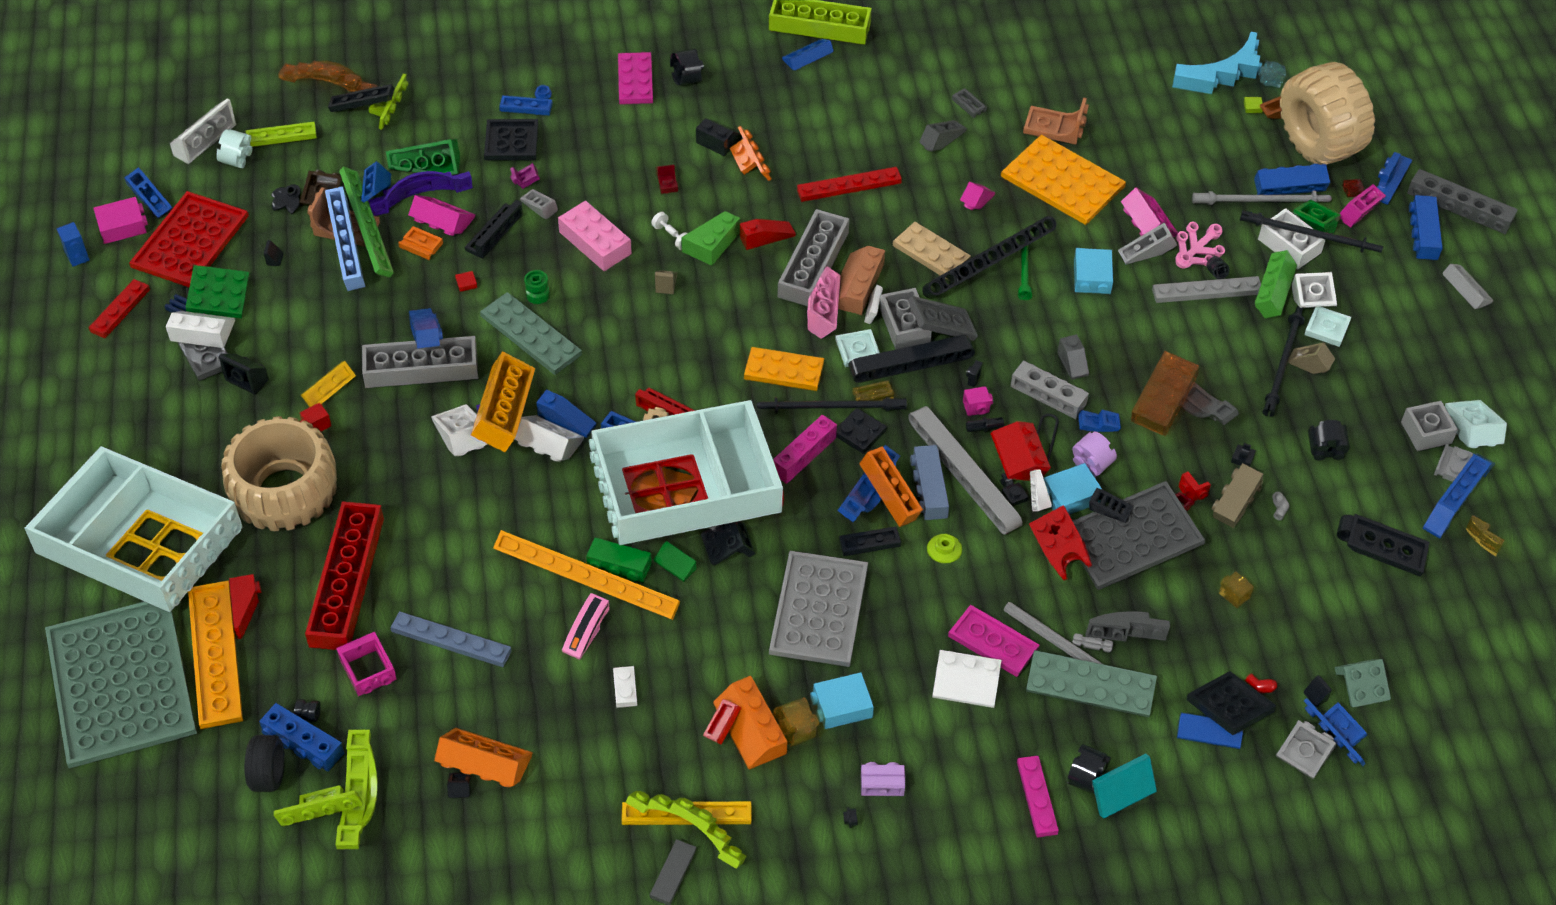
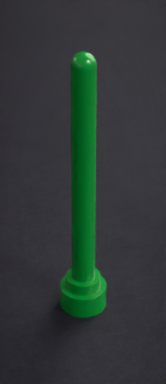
M1028 245L1021 249V286L1018 288V298L1020 300H1030L1032 298V288L1028 283Z

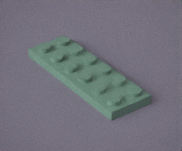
M508 292L480 311L483 319L554 375L582 355L581 349Z
M1034 650L1026 692L1149 717L1157 676Z

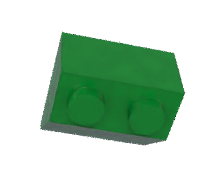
M1313 200L1307 201L1293 211L1295 216L1313 229L1331 234L1335 233L1341 214Z

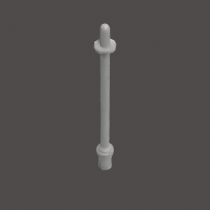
M1213 191L1193 193L1192 195L1193 204L1208 203V205H1213L1215 202H1307L1309 200L1330 202L1332 200L1330 195H1317L1316 191H1312L1311 195H1216Z

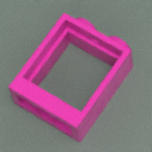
M375 632L336 648L339 660L358 696L368 694L376 688L389 685L392 681L397 680L395 670ZM376 651L385 670L358 681L349 662Z

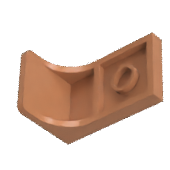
M1083 98L1080 109L1073 113L1031 106L1023 133L1038 137L1043 135L1049 139L1076 144L1078 138H1082L1083 128L1081 127H1085L1087 117L1084 116V114L1087 115L1089 104H1086L1087 98Z
M321 187L320 191L316 193L312 205L308 207V215L311 221L310 226L315 236L335 240L325 194L326 188ZM350 211L356 245L366 247L354 211ZM374 216L375 222L378 227L380 223V218Z

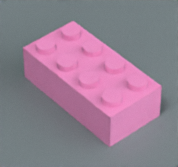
M587 201L582 202L558 217L559 232L603 271H606L632 254L631 239Z

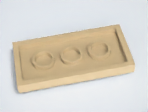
M914 222L893 240L895 248L939 275L971 259V255L917 222Z

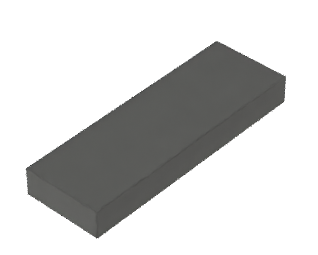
M676 839L650 893L651 899L671 905L696 852L695 846Z

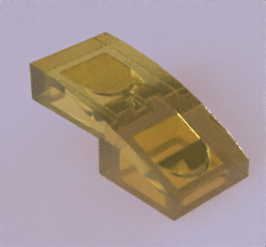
M1472 515L1466 527L1467 532L1481 547L1496 556L1505 540L1488 531L1490 524Z

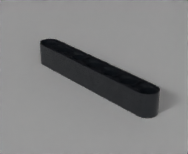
M961 335L855 358L849 362L848 367L853 380L861 383L967 360L974 356L975 350L969 337Z

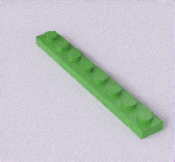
M342 167L339 172L374 271L378 275L391 277L394 271L369 202L363 203L361 201L363 185L359 174L355 170Z

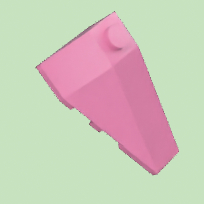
M828 266L824 269L808 298V330L821 339L837 328L841 275Z

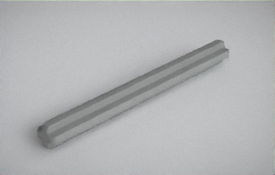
M1008 602L1004 607L1006 613L1073 658L1102 664L1013 603Z

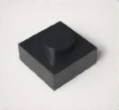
M976 360L973 366H969L966 373L968 377L967 385L975 387L981 376L983 362Z

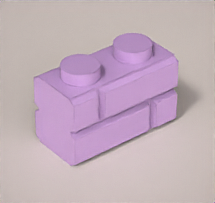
M869 762L861 765V796H904V765H899L896 762H890L887 765Z

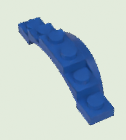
M884 445L883 448L896 467V462L900 455ZM865 473L837 510L852 522L856 520L861 512L872 511L881 500V497Z

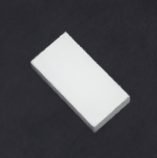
M876 285L870 295L864 320L868 324L873 322L878 312L883 290L879 285Z

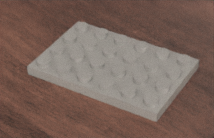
M789 551L769 655L850 667L868 562Z

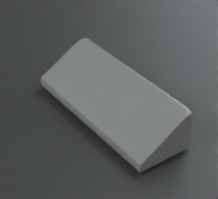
M1450 264L1443 272L1448 281L1474 309H1479L1493 302V299L1461 265Z

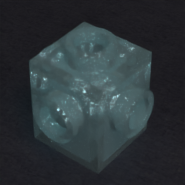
M1266 61L1264 66H1261L1259 69L1260 82L1265 86L1280 88L1286 76L1285 66L1275 61Z

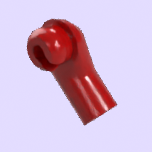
M1252 673L1245 679V682L1259 693H1270L1277 688L1275 680H1259Z

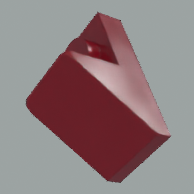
M675 165L655 167L661 194L678 192Z

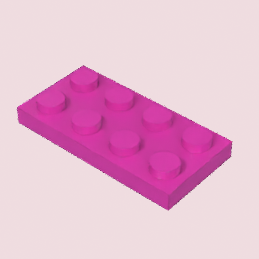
M651 52L618 53L619 104L653 103Z
M972 605L967 608L948 634V637L982 657L1001 660L1000 668L1016 677L1019 676L1032 659L1034 650H1039V644Z

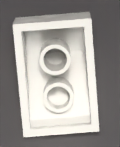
M467 404L431 416L448 450L454 456H462L468 451L482 449L485 445H488L471 436L477 414Z

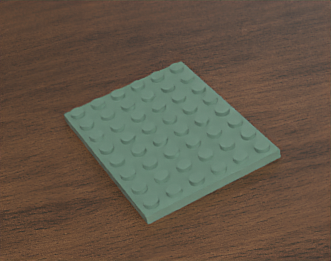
M141 602L45 627L68 768L197 734L172 611L168 612L150 603Z

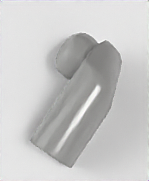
M1275 492L1272 498L1277 509L1273 516L1277 520H1282L1289 508V503L1281 492Z

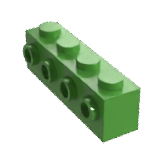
M1288 250L1271 254L1255 300V306L1264 318L1280 316L1297 267Z

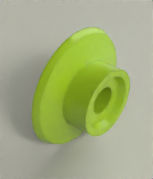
M939 534L930 539L927 544V552L937 562L951 563L961 556L962 545L952 535Z

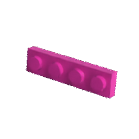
M1039 756L1018 758L1017 765L1036 837L1058 835L1059 830Z

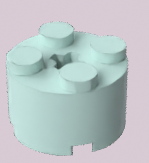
M231 129L224 130L219 140L221 149H217V161L243 169L246 164L245 158L251 155L253 149L250 146L251 135Z

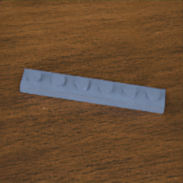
M400 611L390 627L391 632L500 667H504L511 653L510 646Z

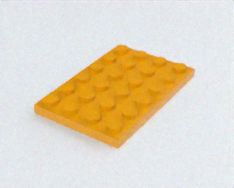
M1040 135L1001 172L1002 178L1085 225L1126 185V181L1043 135Z

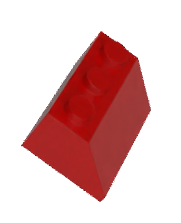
M1017 421L991 432L1007 479L1030 481V471L1040 469L1044 477L1051 468L1033 423Z

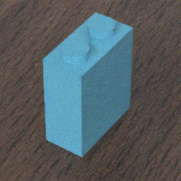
M1076 248L1074 257L1075 292L1111 294L1113 285L1112 250Z
M1085 463L1044 477L1052 510L1064 505L1069 515L1089 508V501L1096 488L1102 489Z
M862 673L813 684V692L810 693L813 705H817V718L819 722L823 723L825 729L873 718L874 707Z

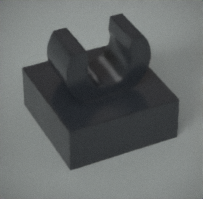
M1244 443L1243 446L1238 444L1231 463L1240 466L1243 463L1250 467L1256 450L1251 449L1249 444Z

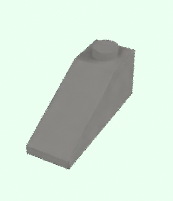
M1163 223L1120 248L1118 252L1125 264H1130L1162 255L1178 245L1166 224Z

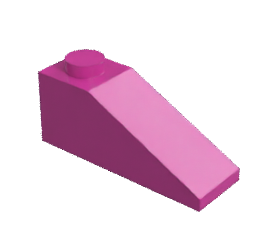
M1372 184L1345 206L1339 213L1341 214L1340 219L1351 228L1384 199L1386 195Z

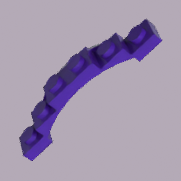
M424 171L414 173L398 181L391 189L384 190V196L368 200L373 216H379L389 213V208L401 200L418 193L433 190H455L458 193L472 189L471 174L469 171L452 176L451 172Z

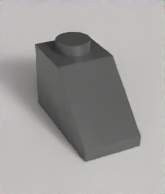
M1078 335L1060 338L1057 353L1071 380L1089 376L1085 350Z

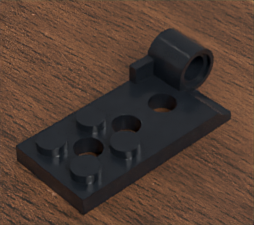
M1354 514V516H1341L1336 535L1341 541L1347 542V546L1352 551L1419 577L1424 573L1430 542ZM1365 535H1369L1373 541L1366 539ZM1383 542L1389 543L1391 548L1386 547ZM1402 549L1409 551L1410 555H1406Z

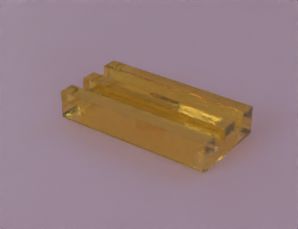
M888 380L853 388V395H855L856 401L883 400L885 397L894 398V392Z

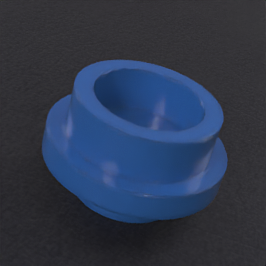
M546 85L538 86L535 91V97L539 99H549L552 96L551 90Z

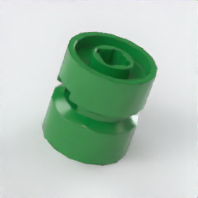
M541 270L528 272L524 278L527 300L533 304L546 302L550 296L547 274Z

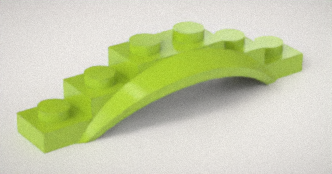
M348 730L345 792L355 790L362 799L363 805L351 810L342 811L340 824L337 827V849H359L360 834L371 820L375 810L378 779L375 759L370 745V730Z
M635 791L628 796L625 802L642 813L655 809L670 812L688 820L705 833L720 852L718 858L736 869L743 864L746 855L742 854L739 848L728 845L732 837L728 836L725 830L718 827L715 823L717 819L712 817L709 811L694 806V803L689 799L679 798L671 800L668 796L657 794L650 799L649 795L645 792Z

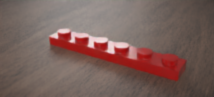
M892 167L797 185V192L801 202L901 184L902 178L898 168Z

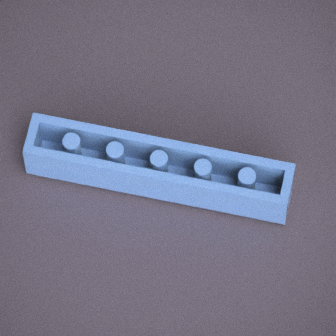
M343 187L325 190L343 281L347 291L363 288L365 283Z

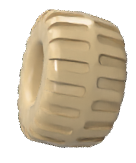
M1328 62L1310 67L1293 76L1284 84L1280 99V107L1282 108L1281 118L1284 119V129L1290 136V142L1295 144V149L1299 154H1302L1304 159L1311 161L1313 164H1331L1349 158L1363 150L1371 142L1375 129L1373 104L1362 80L1356 76L1352 69L1342 63Z
M276 416L272 420L267 421L261 419L253 426L248 425L244 427L241 434H236L231 439V445H227L221 463L223 485L229 500L235 502L238 514H240L244 521L249 524L253 523L259 529L268 527L270 531H279V528H286L288 531L295 529L294 526L302 523L303 526L309 524L312 517L318 518L323 514V507L328 508L333 500L332 496L335 495L337 489L336 462L327 440L321 431L313 428L307 421L300 423L294 417L282 419L281 416ZM292 470L303 475L298 480L285 486L275 488L261 487L263 481L277 471Z

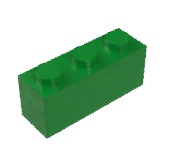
M594 538L586 555L588 565L616 576L628 578L634 582L644 583L651 567L650 552L599 538Z

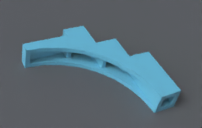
M1250 32L1248 41L1243 48L1225 60L1205 65L1177 64L1172 87L1212 94L1213 88H1217V84L1234 86L1235 80H1239V76L1256 79L1257 72L1260 73L1262 63L1259 62L1260 55H1257L1256 51L1259 40L1256 39L1257 33Z

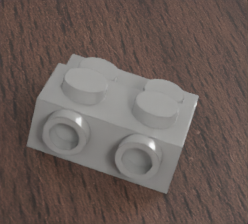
M1298 720L1276 757L1311 779H1314L1336 747V743L1329 734L1317 732L1315 726L1307 721L1302 723Z

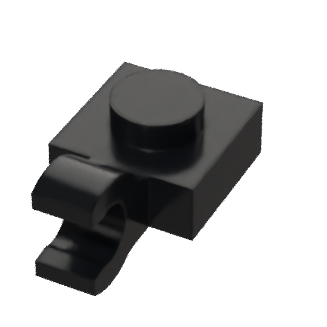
M1006 473L1001 474L1003 479H1000V482L1004 487L1001 493L1012 507L1028 501V495L1019 482L1014 484L1013 479H1007Z

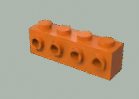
M883 446L867 452L860 462V466L898 526L902 527L914 522L923 509Z

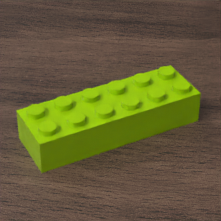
M774 0L769 14V30L865 45L871 24L872 8L820 0Z

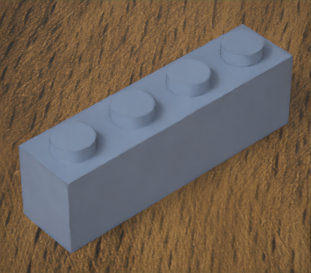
M937 445L914 447V453L910 455L911 466L915 467L913 478L914 482L917 481L918 483L916 495L921 499L919 504L923 509L921 513L924 515V520L948 518L949 504Z

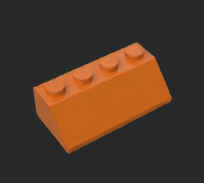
M751 676L732 683L713 701L716 710L723 699L741 707L729 730V734L749 770L787 754V740Z
M454 728L439 738L434 761L441 763L443 767H454L460 769V772L464 774H476L483 780H494L500 782L499 784L504 787H512L520 782L533 752Z

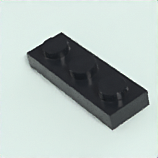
M897 526L839 536L843 556L901 547Z

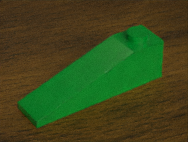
M457 139L385 151L389 169L416 173L436 171L442 173L451 172L452 175L459 174L460 152Z

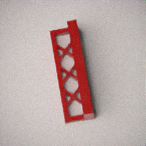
M649 387L646 391L639 389L635 393L636 406L646 411L659 407L665 409L669 416L695 411Z

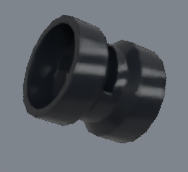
M1218 256L1210 258L1206 264L1207 270L1216 279H1223L1230 272L1229 265Z
M297 699L294 714L302 719L306 718L309 721L317 722L321 710L320 701L313 700L307 703L305 699Z

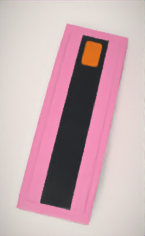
M590 593L562 648L563 653L579 660L582 658L600 630V623L609 611V600Z

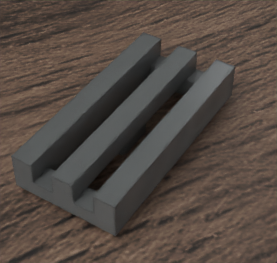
M965 88L952 95V100L973 118L976 117V114L980 115L981 111L985 112L987 109L981 101Z

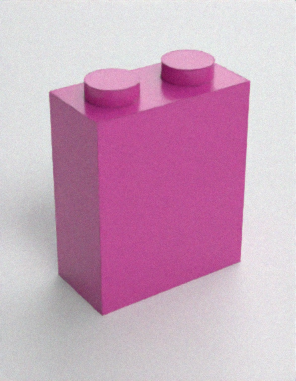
M136 197L94 207L104 244L147 233L145 228L148 225L145 215H141L144 213L142 203L137 202Z

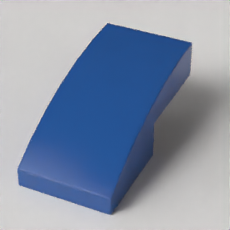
M1081 410L1078 414L1081 430L1113 432L1121 429L1118 413L1101 410L1099 414Z

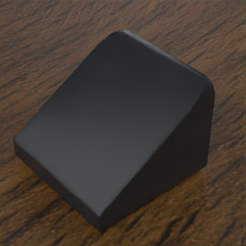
M271 240L267 241L264 250L267 266H280L283 258V252Z
M1318 675L1303 693L1315 707H1318L1328 701L1332 689Z
M449 773L447 782L449 798L469 797L471 774Z

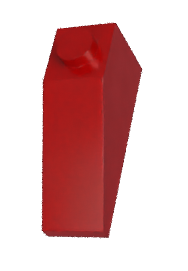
M754 219L740 223V239L746 250L796 236L790 222Z
M254 574L229 578L234 629L238 639L243 638L259 602L258 593H261V586L259 581L256 582Z

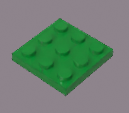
M194 265L186 302V312L242 319L249 272Z

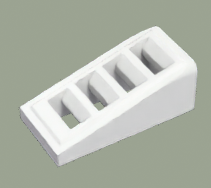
M1041 470L1030 471L1032 511H1040L1052 507Z

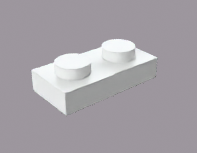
M634 666L613 668L616 707L637 706Z

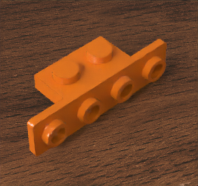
M741 126L738 127L743 139L732 146L730 150L741 172L745 175L758 166L761 174L770 181L772 179L769 174L771 171L763 163L765 159L757 151L759 147L751 140L753 138L752 134L748 129L744 130Z

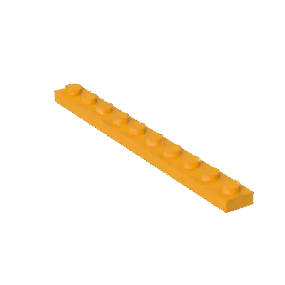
M502 530L493 547L497 551L673 620L680 601Z

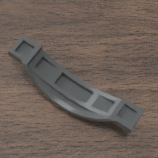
M1169 357L1156 367L1157 373L1164 378L1174 399L1189 414L1200 418L1210 417L1214 421L1218 420L1223 425L1239 414L1238 410L1226 400L1222 402L1202 389L1182 369L1181 365Z

